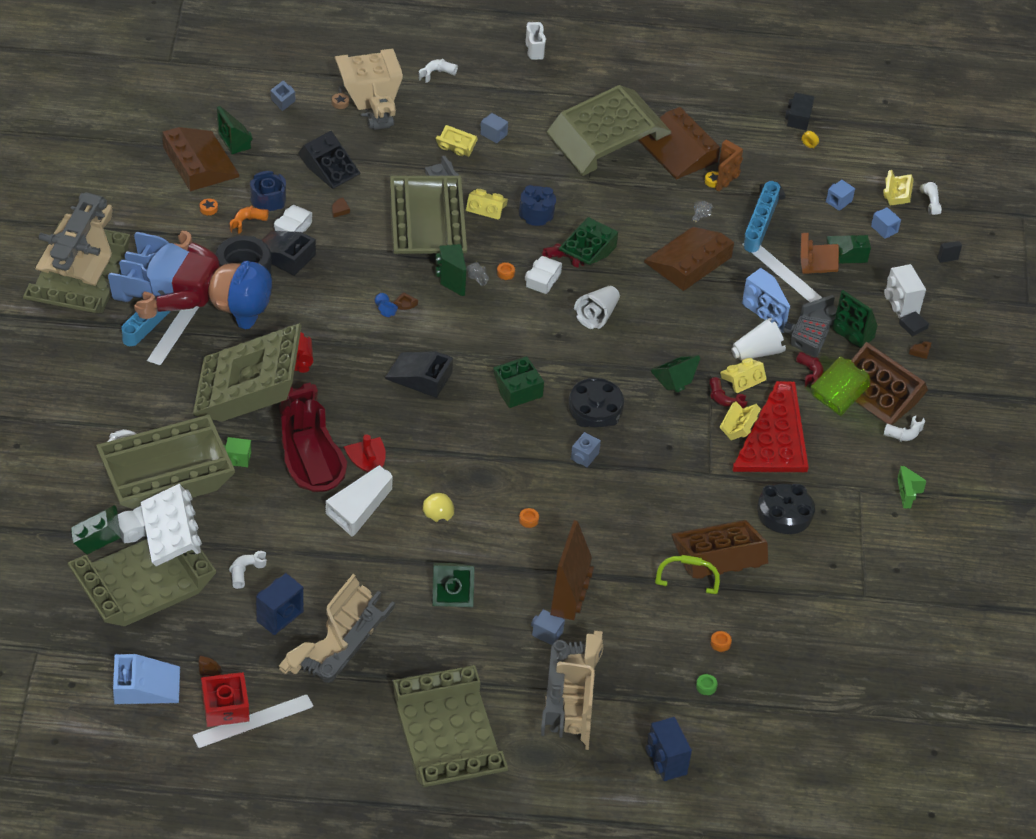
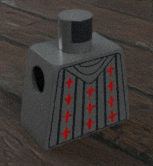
M802 315L799 317L797 324L786 322L783 332L792 335V346L818 358L830 330V320Z

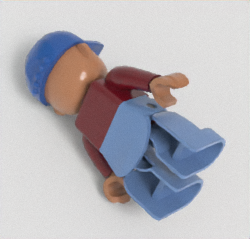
M181 231L180 235H178L180 244H169L162 237L136 232L134 237L138 254L126 252L124 255L125 260L119 262L122 275L109 273L108 275L114 300L129 302L133 297L144 299L134 305L135 311L140 318H153L156 316L157 311H177L193 309L196 306L204 307L210 299L218 310L232 313L236 318L238 326L245 330L251 328L256 322L258 314L265 311L269 304L272 290L271 274L261 264L244 261L241 264L230 263L220 267L218 257L204 246L192 242L191 234L187 231Z

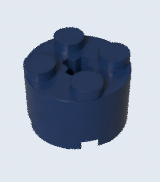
M262 171L254 175V179L250 181V200L253 206L268 211L284 208L286 202L285 178L280 174L279 176L275 175L273 171Z
M526 186L520 198V218L525 219L526 223L534 226H541L551 221L554 217L556 204L553 189L550 187Z

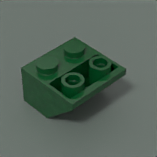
M527 356L493 367L500 395L509 408L543 397L544 380Z

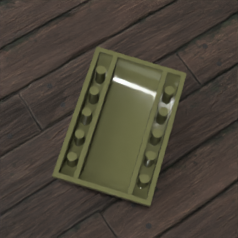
M390 176L393 254L439 253V246L461 244L463 253H467L461 176Z
M210 414L96 445L120 505L133 510L141 506L142 501L177 484H180L185 490L188 489L192 498L217 491L235 473V469Z

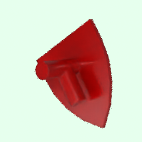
M366 434L363 436V442L344 446L350 460L360 469L370 472L379 465L383 468L386 450L381 437L371 439V436Z

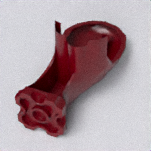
M309 382L303 384L298 389L291 387L287 400L281 401L278 406L279 412L282 415V444L285 453V463L291 478L299 488L312 492H327L336 488L344 480L347 460L341 449L333 442L326 428L325 408L317 402L318 389L316 384Z

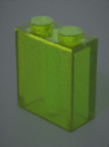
M840 356L811 386L812 396L842 416L870 386V376L865 370L858 369L851 360Z

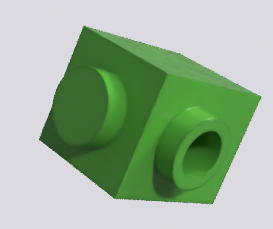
M228 437L224 447L232 465L248 467L252 453L251 440Z

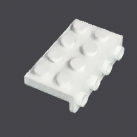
M180 484L141 502L151 560L155 566L189 550H193L196 554L201 553L200 545L202 543L197 535L198 525L194 520L195 510L190 502L192 496L189 490H185Z

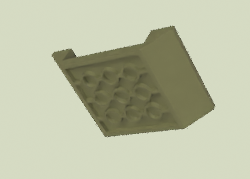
M621 85L561 112L547 131V135L582 176L597 169V159L651 134L657 141L671 134L669 128L635 90Z
M104 229L112 255L96 286L83 283L80 279L62 276L50 271L49 273L41 271L36 284L29 283L23 299L93 313H103L112 294L108 275L109 273L121 274L119 262L125 260L124 255L128 252L130 234Z
M148 539L92 563L87 555L68 562L69 568L103 621L120 626H127L199 594L216 574L215 568L202 550L199 554L189 550L155 566L151 560Z
M475 665L393 680L397 712L417 781L423 787L508 771L503 751H498L480 695V679Z

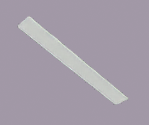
M760 246L758 251L751 252L809 302L822 298L762 246Z
M198 306L193 309L180 310L147 361L158 365L162 364L199 308Z
M303 695L250 714V722L219 725L194 734L193 738L198 748L312 708L313 705L308 695Z

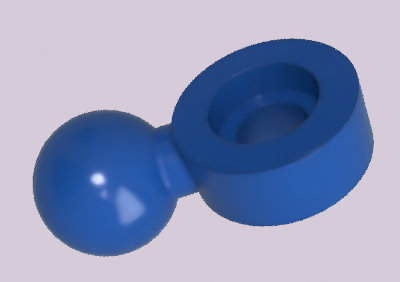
M385 293L376 295L375 303L379 311H381L380 314L385 317L394 316L398 307L394 303L389 302L388 295Z

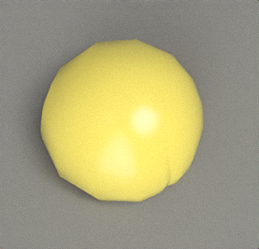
M434 493L424 500L423 512L426 517L431 518L435 522H438L440 519L448 521L454 515V505L446 494Z

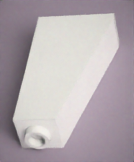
M380 465L326 500V514L350 536H354L392 490L393 476L388 470L383 469Z

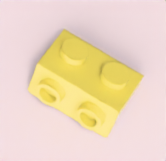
M448 125L445 126L441 136L436 137L437 144L441 149H449L459 156L465 155L468 157L478 140L477 136Z
M892 170L888 171V177L885 178L886 189L883 190L884 198L888 199L890 206L910 203L914 180L912 174L895 177Z
M476 189L469 194L466 207L468 212L500 219L502 209L507 206L508 199L503 198L501 194H487V191L482 189Z
M746 358L741 363L730 365L726 370L720 372L722 379L732 382L734 392L736 393L766 380L763 363L752 358Z
M733 402L720 425L721 430L730 440L746 437L751 432L753 423L758 419L757 416L761 408L754 404L743 409L737 402Z

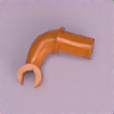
M253 206L240 209L235 218L230 221L231 233L237 227L238 234L242 232V221L244 219L267 221L268 210L253 208Z

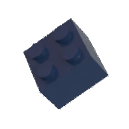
M287 573L280 578H276L269 587L261 590L256 596L257 622L273 635L277 634L304 612L303 586Z
M671 717L651 723L646 752L654 761L656 773L661 775L663 781L687 775L692 750L676 718Z

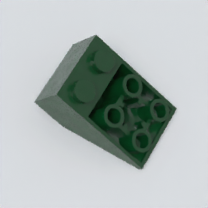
M587 217L559 247V250L591 265L607 258L617 247L618 231Z
M842 290L833 330L861 349L866 342L869 343L875 338L878 325L871 308Z

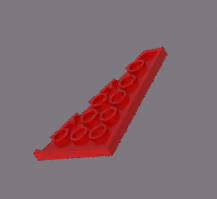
M776 381L773 391L770 393L751 433L739 452L736 462L733 464V472H808V460L795 382Z

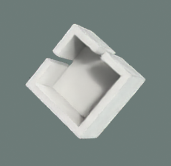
M911 264L891 268L884 293L886 299L890 301L893 311L897 313L900 319L915 311L920 314L926 288Z

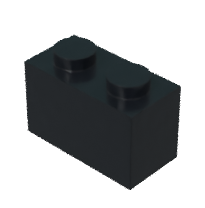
M795 92L793 99L790 98L785 116V119L788 120L787 127L807 131L815 96Z

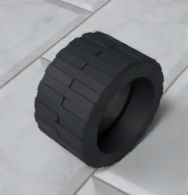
M239 235L228 238L218 246L215 255L219 259L220 267L230 263L251 261L261 264L271 274V251L268 245L261 239L248 235Z

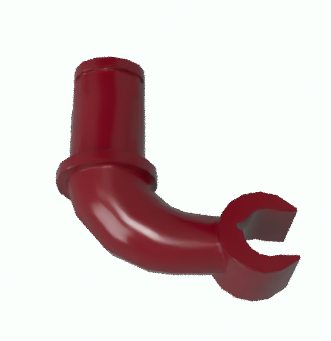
M555 244L553 247L543 249L542 256L561 258L565 256L572 259L574 267L578 268L579 263L584 266V262L560 251L559 247L561 244Z
M800 352L796 362L813 371V374L805 377V388L808 384L812 383L811 390H815L818 386V380L823 375L824 368L819 358H814Z
M713 377L710 379V397L721 406L731 407L733 402H737L743 409L746 408L748 402L745 401L746 395L738 394L736 398L728 397L722 389L720 378Z

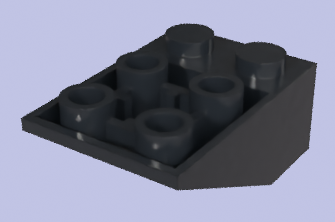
M332 130L305 144L298 153L307 168L332 189L361 174Z
M271 231L262 239L271 251V264L294 276L316 255V239L302 232Z
M437 351L401 352L385 379L437 398L453 372V357Z

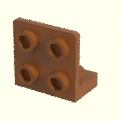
M727 139L722 143L717 191L722 190L724 187L726 188L741 173L740 165L743 160V149Z
M801 233L802 274L838 272L839 245H813V240H809V233Z

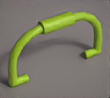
M686 555L673 556L665 559L659 565L655 583L667 586V581L661 580V575L668 563L681 561V563L707 566L715 576L714 589L707 588L706 593H718L720 575L715 566L710 562L702 560V558Z

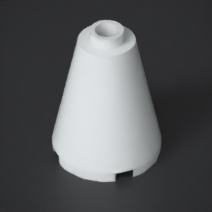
M607 286L581 296L574 306L579 322L589 329H599L604 326L620 298L618 290L613 286Z
M772 318L766 319L733 344L731 350L735 359L738 358L742 361L746 358L753 359L785 351V345H781V341L784 340L777 324L775 322L771 323Z

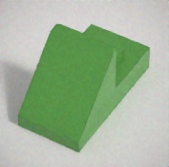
M901 466L897 479L903 508H911L913 500H916V493L924 492L926 480L907 467Z

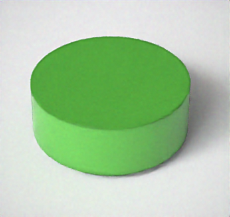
M703 674L697 679L696 689L703 695H712L717 689V680L712 675Z

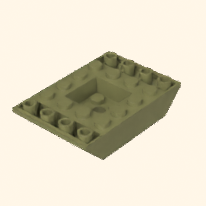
M299 323L205 356L193 414L199 417L210 414L212 420L223 422L287 400L293 382L302 325Z

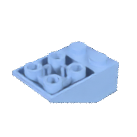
M760 268L746 278L742 304L764 320L772 318L771 323L775 322L780 331L784 333L790 305L775 277Z
M115 654L114 704L179 703V666L137 654Z

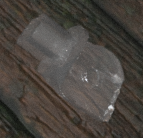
M706 201L696 202L694 205L695 215L692 221L698 222L702 217L709 216L713 205Z
M478 262L467 266L466 270L469 272L468 276L470 279L476 278L481 286L487 284L489 277L485 273L486 267L480 266Z

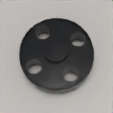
M588 378L578 382L572 388L568 408L573 418L576 419V424L581 427L614 426L618 424L619 418L623 413L624 398L620 388L613 382L602 378Z
M801 484L767 485L760 494L757 511L759 519L769 529L782 534H796L809 527L814 517L815 503L807 493V489Z

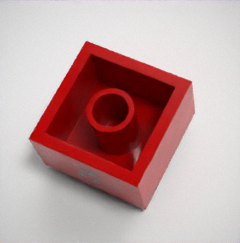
M244 672L201 677L207 727L250 722Z

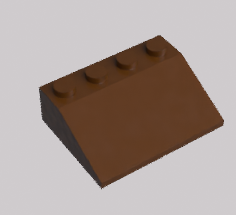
M681 107L668 111L660 117L661 121L671 131V134L657 141L651 134L638 139L675 179L718 163L720 146Z
M177 127L162 132L163 148L190 192L239 177V173L212 131Z
M692 227L646 258L644 263L682 291H685L732 258L734 242L720 232Z
M868 342L863 345L831 384L884 423L893 425L912 409L928 391L923 380Z
M576 520L573 521L558 565L550 613L552 616L573 621L575 620L576 613H581L586 592L589 588L590 578H592L594 566H591L592 556L580 525Z
M747 520L672 534V539L680 556L686 555L702 558V560L710 562L715 566L719 575L728 571H741L743 568H758L768 564V543ZM683 563L686 571L692 578L701 579L713 574L712 570L707 566Z

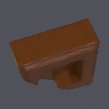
M343 197L334 202L332 206L333 218L350 213V208Z
M403 292L393 303L398 309L407 310L416 307L418 300Z
M922 342V344L913 345L910 348L909 354L927 359L932 342Z
M204 656L199 657L200 675H221V667L215 660Z

